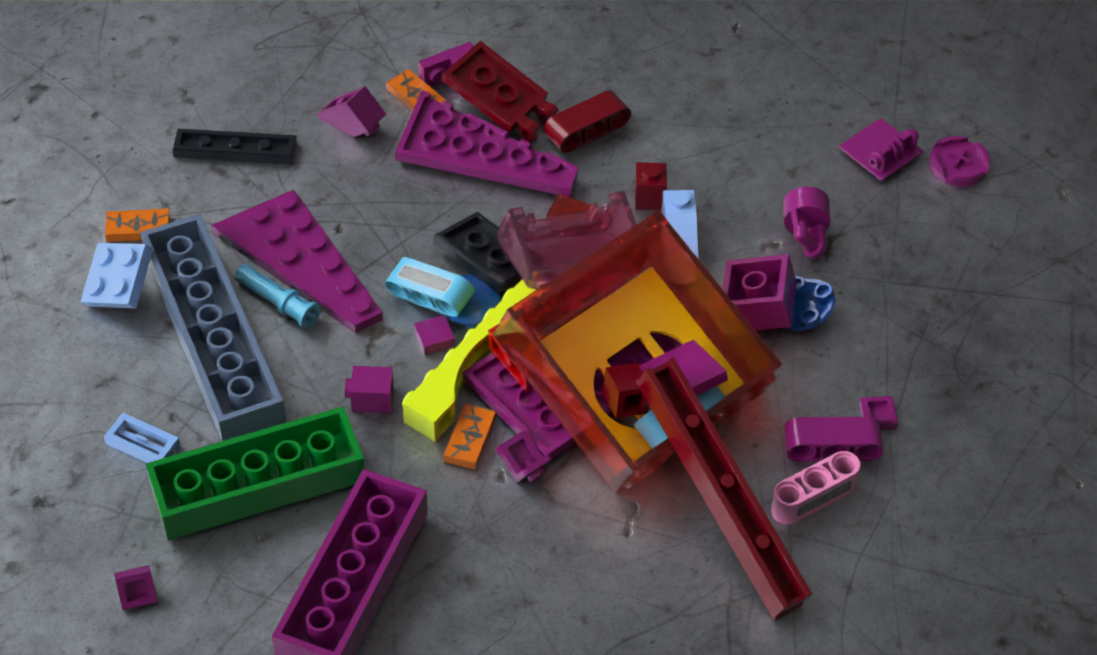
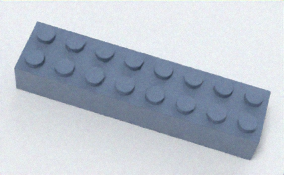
M201 214L140 232L142 244L153 248L149 268L221 441L286 423L284 402Z

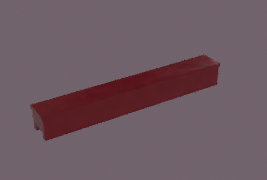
M673 357L656 368L646 369L641 377L636 380L638 387L771 617L775 620L801 607L803 602L812 595L811 590L677 361Z

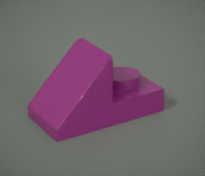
M471 41L418 61L419 78L430 87L443 83L441 81L443 73L473 48Z

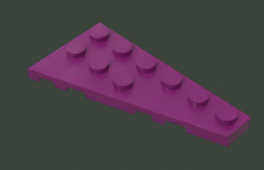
M424 90L420 93L395 151L396 161L571 197L578 178L579 167L549 152L541 153L531 148V143L523 139L517 141L509 137L507 131L471 113L462 114L454 110L452 104L446 101L440 103L432 99L431 94Z
M291 190L211 225L212 233L218 238L223 237L231 242L235 250L240 253L243 251L255 259V264L288 287L294 286L303 293L305 299L310 302L315 301L324 307L328 315L354 333L383 321L381 309L295 190Z

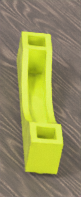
M523 279L514 288L508 289L502 301L495 308H490L486 312L483 320L476 328H471L466 333L463 341L455 349L452 348L447 352L443 362L435 370L432 369L426 374L423 382L417 389L407 393L402 402L404 423L436 442L455 421L457 396L463 383L462 372L491 353L488 330L500 323L528 318L535 324H538L553 314V296Z

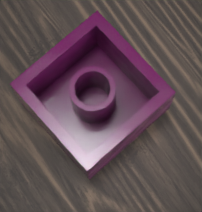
M789 254L726 261L720 309L729 333L792 327L797 279Z

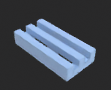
M125 413L120 415L104 435L106 445L146 463L173 456L172 451L180 447L178 437ZM124 426V427H126V428H129V429H131V430H133V431H135V432H137V433H140V434H142V435H144V436H141V435H139V434H136V435H135V434H133V433H131V432H129V431H126V430L122 429V427ZM146 437L151 438L157 442H160L165 446L162 447L151 441H148Z

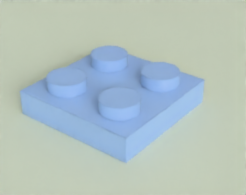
M98 243L80 302L88 307L136 309L153 248L146 244Z

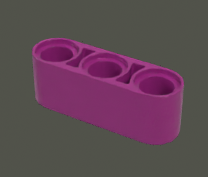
M797 417L788 420L784 425L787 457L796 462H819L840 451L853 453L858 457L859 461H874L879 459L884 453L880 422L873 417Z

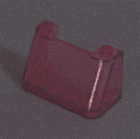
M625 191L610 193L608 196L610 202L604 206L599 207L598 203H592L588 212L536 220L534 213H528L526 216L523 207L507 209L497 232V239L501 249L526 286L536 291H543L551 286L597 279L622 272L624 276L638 273L649 255Z

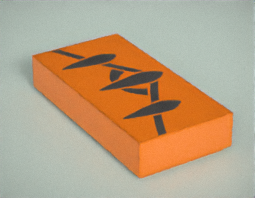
M410 69L386 82V90L412 112L422 90L430 93L431 98L440 103L446 101Z
M169 208L106 211V242L141 240L140 232L170 223Z
M464 403L443 455L444 462L476 470L494 425L496 411Z

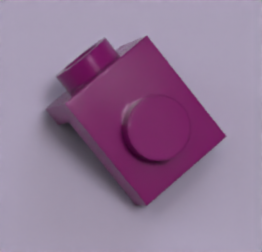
M526 430L521 431L495 448L517 483L525 477L530 482L547 471L544 465L552 460L549 453L544 457L542 456Z

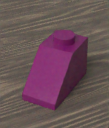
M366 86L335 97L317 114L320 120L351 137L361 134L369 136L380 127L378 122L387 115Z

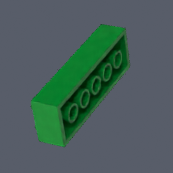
M344 406L145 463L150 486L167 540L353 486L362 470L365 469L364 457Z

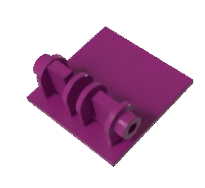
M879 118L839 145L843 152L880 181H884L924 153L917 146L919 134L915 129H906L901 134L882 118Z

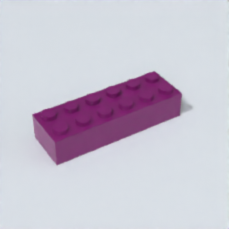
M366 469L362 470L271 636L275 655H355L428 515L427 490Z

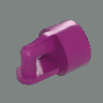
M799 187L793 189L786 194L783 200L784 226L787 231L794 234V239L803 247L805 256L810 260H816L826 250V230L831 222L830 199L819 188Z

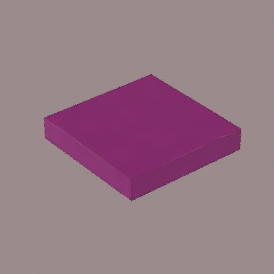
M694 339L639 365L641 371L644 372L646 369L656 368L674 357L696 396L728 380L727 371Z

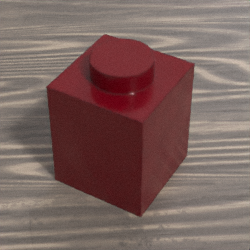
M636 162L635 210H662L663 191L667 190V163Z
M637 363L605 368L602 394L616 418L648 413L649 404L636 383V380L643 374Z

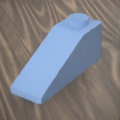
M694 190L663 191L661 218L668 286L699 285V259Z

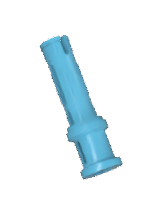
M246 263L240 265L236 270L235 275L238 276L234 277L235 281L245 285L256 294L277 306L281 315L291 316L304 329L312 327L317 322L321 313V306L318 303L305 300L301 297L300 292L295 289L283 288Z

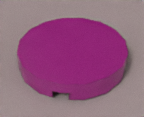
M949 136L939 140L931 150L929 157L930 170L936 178L946 184L957 187L972 186L980 183L987 176L990 165L989 153L985 147L977 141L975 143L968 141V137Z

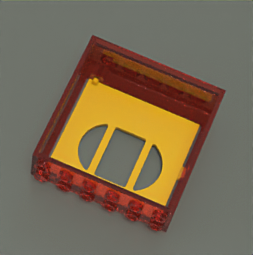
M660 210L508 308L493 333V336L614 492L623 486L628 490L631 489L650 470L654 472L668 462V458L676 451L668 438L652 449L636 428L627 427L614 421L600 407L594 392V375L596 370H599L605 376V368L611 367L607 361L636 340L642 342L653 358L664 354V351L650 333L670 336L682 344L694 339L727 371L728 380L718 385V388L726 397L706 411L715 427L724 417L728 419L737 413L748 400L752 402L766 391L765 388L777 379L774 373L783 365ZM645 414L636 415L635 417L639 420Z

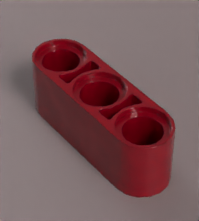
M607 90L555 114L545 123L543 130L561 152L569 153L623 127L631 118L632 113L612 90Z

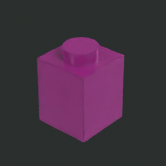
M353 366L352 379L346 378L345 398L351 399L352 412L391 413L394 393L393 367Z

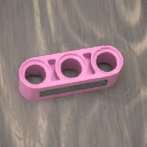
M840 451L779 482L773 494L771 506L773 518L782 524H793L852 493L856 488L860 471L858 457L851 452Z

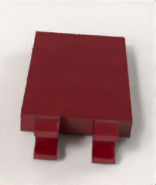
M479 41L442 75L441 81L508 133L516 129L521 139L532 143L538 135L535 133L540 129V125L534 120L529 119L528 116L535 112L541 124L545 125L559 111L554 104L546 101L547 91L482 41Z

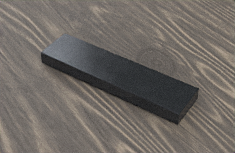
M178 128L172 151L174 158L293 165L297 147V135Z

